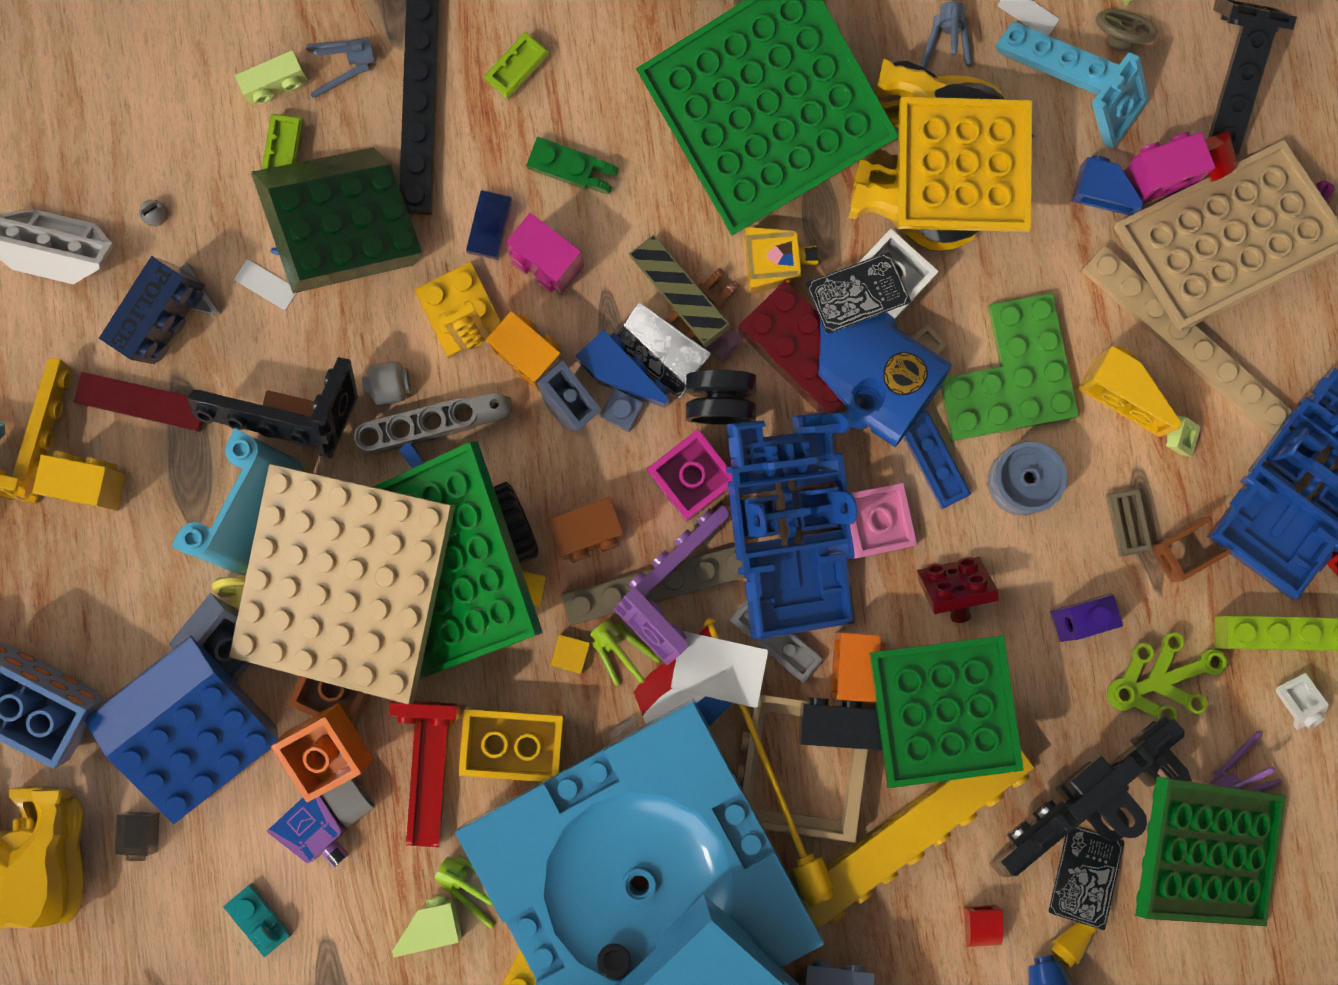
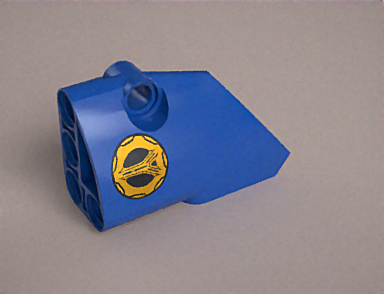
M887 312L829 334L826 333L820 319L818 375L847 407L845 412L850 418L851 427L856 429L870 427L871 432L896 447L934 398L953 364L898 329L895 319Z

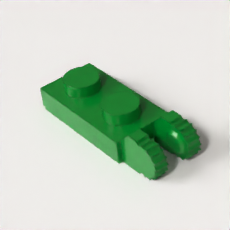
M540 137L536 138L526 164L529 170L585 190L589 188L604 194H610L612 187L605 181L591 178L593 170L609 176H617L619 171L618 167L613 164L597 160L594 156Z

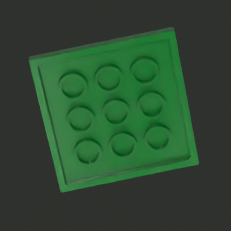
M1004 635L869 653L888 788L1024 771Z

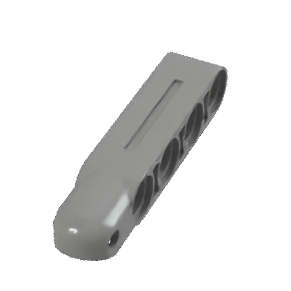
M494 393L471 399L458 398L365 422L357 427L354 433V440L357 446L365 452L379 454L399 449L408 442L414 445L469 431L479 425L499 421L510 415L512 403L510 397ZM495 404H499L496 409H493ZM463 407H470L473 410L470 420L466 422L458 421V411ZM432 415H440V426L435 430L427 429V419ZM401 423H409V434L404 438H397L395 435L396 427ZM370 431H377L379 434L377 443L372 446H366L364 443L365 435Z

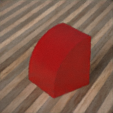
M1229 131L1206 138L1205 142L1215 165V169L1207 176L1211 182H1214L1233 172L1238 163Z
M997 905L964 907L967 947L1001 945L1004 933L1003 910Z

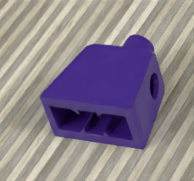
M1105 594L1050 611L1059 642L1079 640L1123 626L1113 594ZM1068 618L1071 620L1073 631L1069 627Z

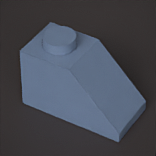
M563 360L556 363L537 381L545 405L564 429L579 431L602 410Z

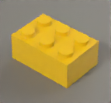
M470 707L464 709L459 776L543 782L561 772L565 714Z

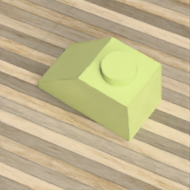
M445 895L426 899V905H423L417 911L392 950L393 957L459 943L463 936L455 898L446 900Z

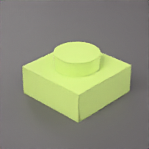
M1177 416L1182 425L1179 430L1167 434L1166 446L1180 455L1192 457L1201 426L1187 417Z

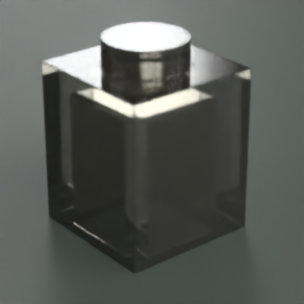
M127 811L117 814L114 855H126V861H145L146 856L158 852L160 812Z

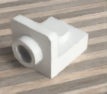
M1306 673L1277 687V695L1294 717L1293 726L1296 730L1305 726L1308 729L1314 728L1325 720L1324 716L1329 704Z

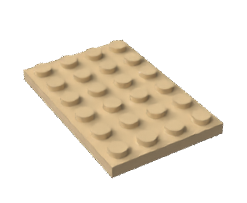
M1285 140L1238 162L1236 169L1229 175L1214 182H1211L1208 177L1117 222L1114 227L1179 333L1338 254V219Z

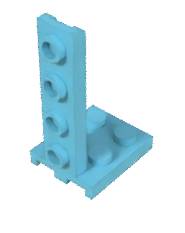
M1014 21L995 45L996 50L1006 57L1096 94L1097 96L1092 102L1101 138L1104 145L1113 149L1150 100L1140 57L1128 52L1119 65Z

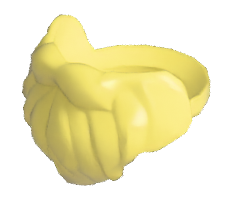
M246 575L226 578L218 577L212 584L213 592L220 597H225L231 602L232 606L239 608Z

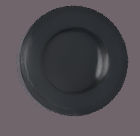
M615 943L603 947L597 957V966L600 973L610 980H618L626 976L631 968V956L624 946Z

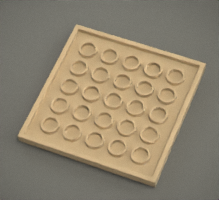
M269 464L229 657L393 701L413 704L455 506Z

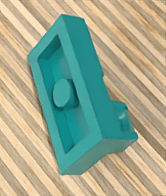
M253 884L248 885L223 906L263 957H266L292 935Z

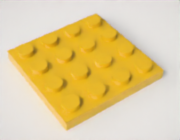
M901 97L899 100L897 229L1029 232L1031 230L1032 100Z

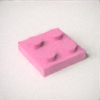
M904 483L852 493L857 505V519L855 523L850 524L855 555L853 559L917 546Z

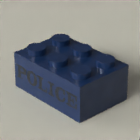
M151 256L99 339L130 360L155 364L167 354L169 349L168 343L173 335L178 334L183 329L186 323L185 317L190 307H196L203 297L202 290L205 284L177 265Z

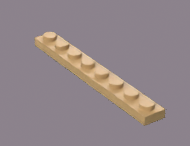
M1104 245L1081 271L1271 439L1292 410L1196 325L1179 333L1150 285Z

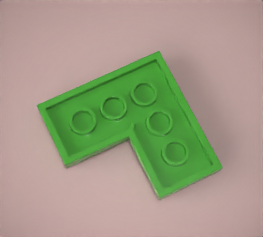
M1053 293L989 305L988 310L1000 367L945 378L940 388L951 441L1079 417Z

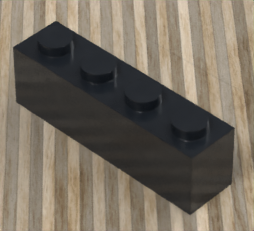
M809 697V704L801 703L798 743L801 745L882 751L876 702L875 708H862V701L842 700V706L829 705V699Z

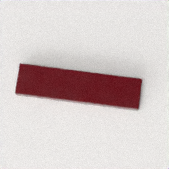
M81 372L74 399L76 404L201 432L203 424L202 421L193 416L187 399L188 396Z

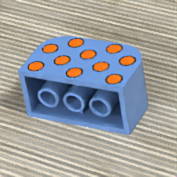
M0 642V741L56 769L71 759L88 727L84 720L99 707L102 698L86 684L17 648Z

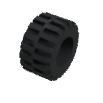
M508 482L494 486L519 563L521 564L538 557L536 539L515 490Z

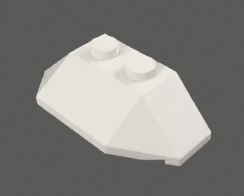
M36 209L11 211L0 215V260L12 270L75 284L99 270L113 248L112 242L107 239L95 223Z

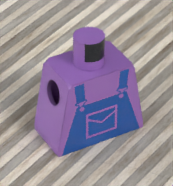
M322 795L308 803L304 798L300 799L267 830L272 837L308 864L322 854L335 868L349 855L337 841L348 828L339 821Z

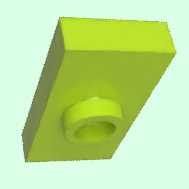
M525 31L483 76L484 80L505 99L509 100L549 56V51Z
M271 113L261 170L298 162L304 126L302 117Z

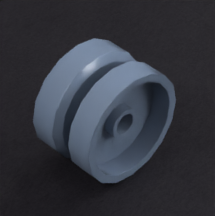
M1026 441L1010 447L994 459L988 471L987 485L992 499L1001 509L1013 515L1028 516L1051 508L1061 499L1067 487V470L1063 459L1053 448L1041 442ZM1025 473L1028 474L1026 479H1031V484L1025 482Z

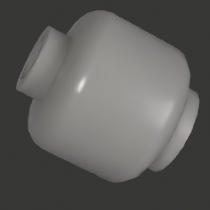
M397 361L373 364L368 369V376L362 377L365 396L371 395L373 402L377 405L404 401L406 393H411L409 371L407 368H403Z

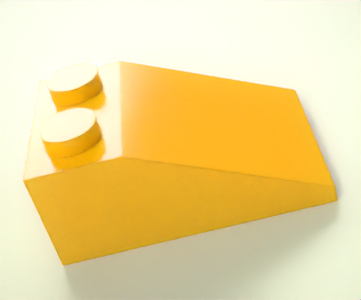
M1111 346L1095 357L1078 386V390L1158 437L1179 430L1182 425L1181 421L1142 363L1133 358L1134 354L1130 350L1121 346Z

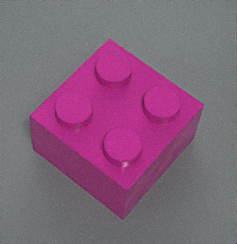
M1189 132L1178 134L1170 139V143L1160 146L1159 142L1151 143L1141 148L1140 154L1131 158L1132 162L1124 170V173L1143 203L1184 190L1200 182L1215 169L1202 132L1191 136Z
M530 212L506 241L510 252L508 256L513 260L511 263L524 274H527L528 271L533 273L538 279L536 282L549 293L555 290L562 295L584 267L581 251Z
M699 429L647 468L648 475L686 523L729 490L728 481H733L732 474H727L726 467L728 466Z

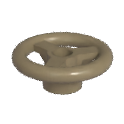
M1108 9L1099 12L1096 16V23L1099 28L1109 35L1107 43L1115 49L1130 51L1133 43H1150L1157 37L1155 26L1145 18L1134 13ZM1139 29H1143V30H1145L1147 33H1146V34H1137V31H1138Z

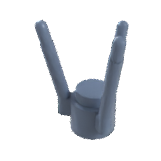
M956 1L945 2L940 6V14L934 15L933 28L921 61V67L926 69L940 28H942L943 33L951 34L952 55L958 53V33L961 32L965 64L968 67L972 65L968 36V18L965 17L966 7L963 3Z
M368 37L350 41L306 45V50H314L313 54L315 56L346 52L349 65L356 64L355 68L311 92V97L315 98L353 76L369 71L367 64L373 63L375 60Z

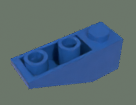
M605 330L601 331L575 355L577 362L598 384L611 389H617L627 395L663 408L670 404V399L667 397L670 393L669 390L658 379L653 382L645 374L648 369L637 356L631 359L623 351L626 345L615 333L609 336Z

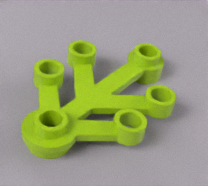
M1167 633L1162 638V648L1148 679L1137 682L1143 664L1153 659L1154 650L1149 644H1136L1132 648V659L1123 678L1116 679L1109 684L1106 691L1107 701L1114 709L1128 711L1135 707L1154 716L1157 721L1161 718L1162 710L1167 708L1171 714L1169 720L1172 718L1176 720L1177 711L1174 707L1170 705L1159 706L1141 696L1154 691L1184 705L1191 713L1201 714L1208 706L1206 698L1200 694H1189L1172 686V684L1202 673L1219 675L1227 667V658L1220 650L1207 649L1200 653L1198 661L1167 671L1175 652L1180 651L1184 646V639L1179 633ZM1171 636L1177 639L1178 643L1175 648H1171L1168 644ZM1141 647H1144L1148 653L1144 659L1138 656V650ZM1213 656L1219 659V666L1217 668H1213L1210 664ZM1125 688L1129 693V697L1127 700L1122 701L1119 697V692ZM1194 698H1198L1201 702L1197 710L1193 709L1191 705Z

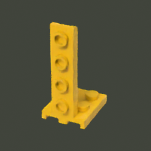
M471 262L414 289L448 359L465 349L472 350L484 344L485 339L501 323Z
M49 358L46 362L13 475L9 476L7 471L0 469V497L32 504L38 503L40 495L33 494L32 491L40 457L45 455L46 451L53 444V427L56 419H59L62 414L63 403L61 400L64 390L68 389L72 379L71 367L59 358Z

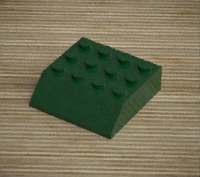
M374 147L252 171L251 173L292 293L413 266L422 254L392 165Z

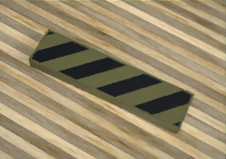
M652 235L629 253L631 259L705 348L731 329L730 324L655 235Z

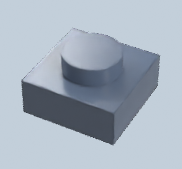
M614 389L600 417L630 432L643 406V402Z

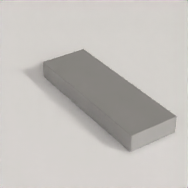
M746 600L729 621L759 647L768 650V654L799 681L804 683L824 658L795 633L763 639L751 638L748 601Z

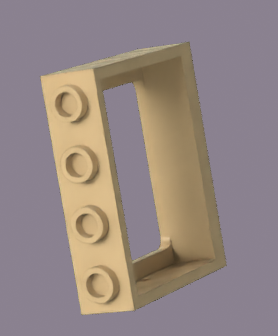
M760 694L757 708L747 706L760 740L766 713L775 712L800 716L801 703L809 704V701ZM750 731L743 732L740 751L746 752L744 765L738 764L736 778L739 784H741L764 830L791 833L783 812L757 809L753 806L759 753ZM851 748L841 818L833 820L790 813L799 835L856 843L867 749Z

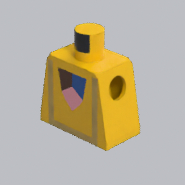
M753 227L745 228L744 241L749 294L777 288L784 280L788 284L799 282L801 277L800 266L818 265L817 246L799 247L797 232Z

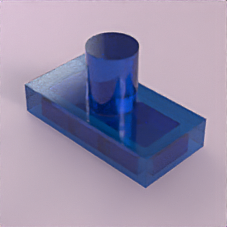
M483 190L480 191L466 248L468 254L498 260L513 201L512 197Z

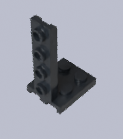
M1216 0L1213 10L1222 14L1220 19L1226 20L1230 24L1239 25L1240 29L1208 138L1229 131L1235 154L1239 155L1275 33L1278 32L1279 27L1293 30L1297 17L1278 8L1234 0Z
M338 357L333 369L329 368L326 373L325 387L322 394H318L314 400L312 417L202 390H193L187 399L193 416L202 422H216L228 425L232 429H245L257 432L268 438L278 437L290 440L297 445L307 444L316 446L319 456L332 459L357 401L358 394L351 360Z

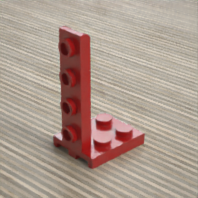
M397 701L389 702L388 716L398 717L397 723L415 724L406 846L440 847L448 730L451 724H455V720L463 718L464 709H466L467 704L414 701L413 704Z

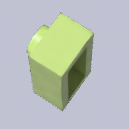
M293 50L234 75L243 96L250 105L266 103L273 98V95L283 91H294L303 82L308 81L303 67Z

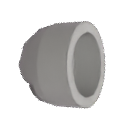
M147 200L140 205V217L147 225L157 227L166 221L167 210L159 201ZM157 205L158 208H156V209L150 211L148 214H146L147 211H149L150 209H152L153 207H155V206Z

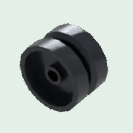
M702 370L686 374V392L694 397H699L686 403V421L708 425H727L756 421V404L751 400L744 399L756 393L755 374L735 370Z

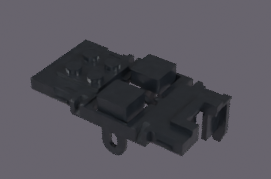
M1163 716L1157 722H1151L1130 740L1133 745L1120 754L1112 763L1109 764L1101 755L1093 761L1082 765L1055 788L1066 802L1054 803L1053 800L1045 802L1032 813L1036 818L1030 824L1026 821L1024 823L1021 822L1007 834L1010 841L1006 845L1009 848L995 858L990 865L1000 876H1018L1085 820L1092 825L1101 837L1109 841H1118L1124 837L1136 838L1142 835L1147 827V816L1128 793V784L1138 777L1147 787L1156 785L1157 777H1160L1157 773L1159 769L1167 778L1192 782L1188 769L1170 750L1172 746L1184 737L1185 730L1174 718L1169 720L1166 716ZM1121 807L1126 808L1134 817L1135 824L1132 827H1129V819L1121 810ZM1101 815L1114 830H1110L1105 825V823L1101 819Z

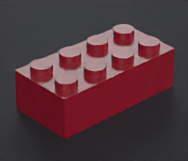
M784 280L739 324L738 333L818 413H836L844 404L818 375L820 317L818 312Z

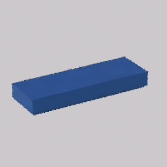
M928 410L923 411L906 433L904 439L942 510L970 496L971 493Z

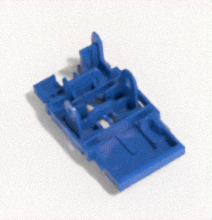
M1336 368L1329 370L1325 377L1321 378L1312 390L1313 395L1308 398L1306 396L1299 400L1298 405L1300 406L1291 411L1249 468V475L1243 476L1240 480L1244 487L1237 492L1229 503L1231 507L1225 511L1207 536L1224 550L1229 549L1233 557L1291 600L1299 599L1318 571L1321 572L1332 558V552H1338V468L1332 471L1329 470L1338 455V369ZM1329 444L1333 449L1329 454L1328 460L1322 465L1315 461V459L1319 455V451L1325 449ZM1306 471H1308L1314 477L1308 487L1299 494L1295 491L1296 486L1292 483L1299 482ZM1319 481L1323 482L1312 496V503L1309 502L1306 497L1315 490Z
M823 412L792 416L794 433L763 437L762 427H766L764 420L727 424V432L730 435V438H728L730 458L733 457V459L731 460L732 467H726L727 474H732L733 480L728 481L735 550L736 558L742 561L743 566L738 568V574L744 575V578L747 579L745 589L748 601L751 638L763 639L854 623L850 587L852 581L847 559L855 557L850 524L855 523L857 519V505L853 494L847 491L843 453H835L834 445L836 444L835 433H847L851 428L850 418L846 412L831 414ZM794 480L795 487L832 482L836 483V487L822 486L790 491L788 481ZM780 482L781 489L785 495V509H776V500L779 499L778 495L764 494L740 498L739 495L776 490L775 483ZM778 519H786L789 528L787 546H782V539L745 544L747 539L778 535ZM840 524L841 530L801 535L802 543L795 544L794 542L796 530L808 531L836 527Z

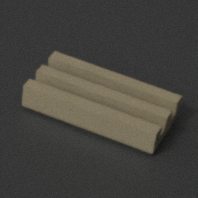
M1134 488L1106 494L1119 557L1153 551L1141 489ZM1128 496L1133 498L1143 546L1138 547ZM1117 498H1120L1123 517L1130 548L1128 549L1125 540Z

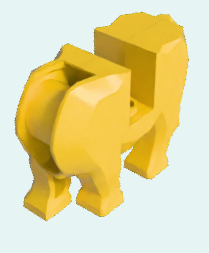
M22 786L9 789V798L19 807L22 817L13 820L12 830H0V929L37 928L69 923L78 914L83 891V870L79 843L85 814L79 799L71 797L72 788Z

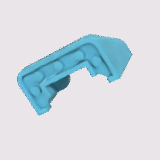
M234 428L227 441L225 455L229 462L242 469L212 527L209 528L197 522L188 523L180 529L171 546L185 554L231 572L246 574L269 464L304 471V468L297 459Z

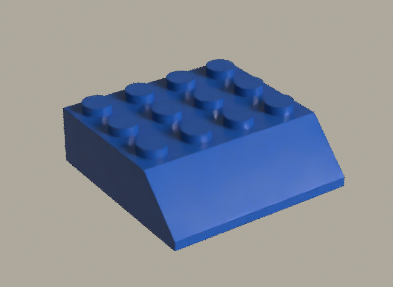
M192 635L91 712L84 720L106 758L173 824L267 752L279 739L277 726Z

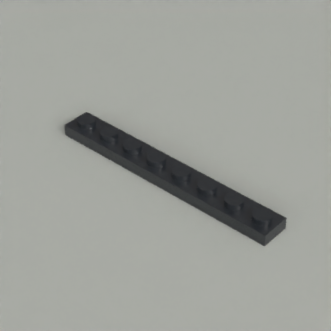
M406 0L400 191L409 214L432 215L439 0Z

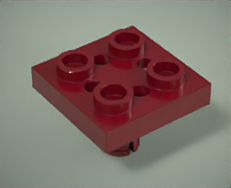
M966 557L956 562L933 564L927 568L917 570L918 581L934 615L950 611V618L955 623H965L971 619L969 607L999 601L998 589L980 557Z

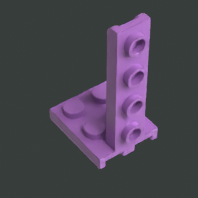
M723 505L715 512L709 508L696 521L700 526L693 533L687 529L674 541L678 547L670 554L664 550L651 563L655 568L647 576L643 571L628 584L631 590L614 607V611L666 665L681 655L690 645L685 641L687 639L685 633L674 624L671 626L664 619L662 609L654 601H647L645 596L728 518L729 512Z

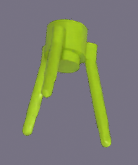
M609 618L590 633L591 637L595 640L592 645L599 653L615 686H619L620 681L605 649L608 653L613 650L639 683H644L645 681L644 677L619 646L623 642L620 635L655 662H661V659L650 648L630 634L620 622L614 624Z
M459 855L456 860L447 856L438 869L434 880L441 883L440 888L452 894L481 922L491 929L494 928V923L458 891L462 888L488 905H493L487 895L465 881L469 872L464 870V868L474 870L471 862Z

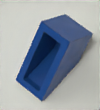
M1092 156L1091 158L1087 157L1080 165L1072 202L1128 216L1142 209V200L1119 164L1111 163L1110 159L1103 156Z

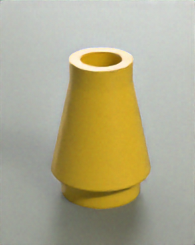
M1076 922L1052 941L1053 946L1050 949V953L1058 961H1062L1063 965L1072 968L1075 963H1080L1092 935L1097 929Z

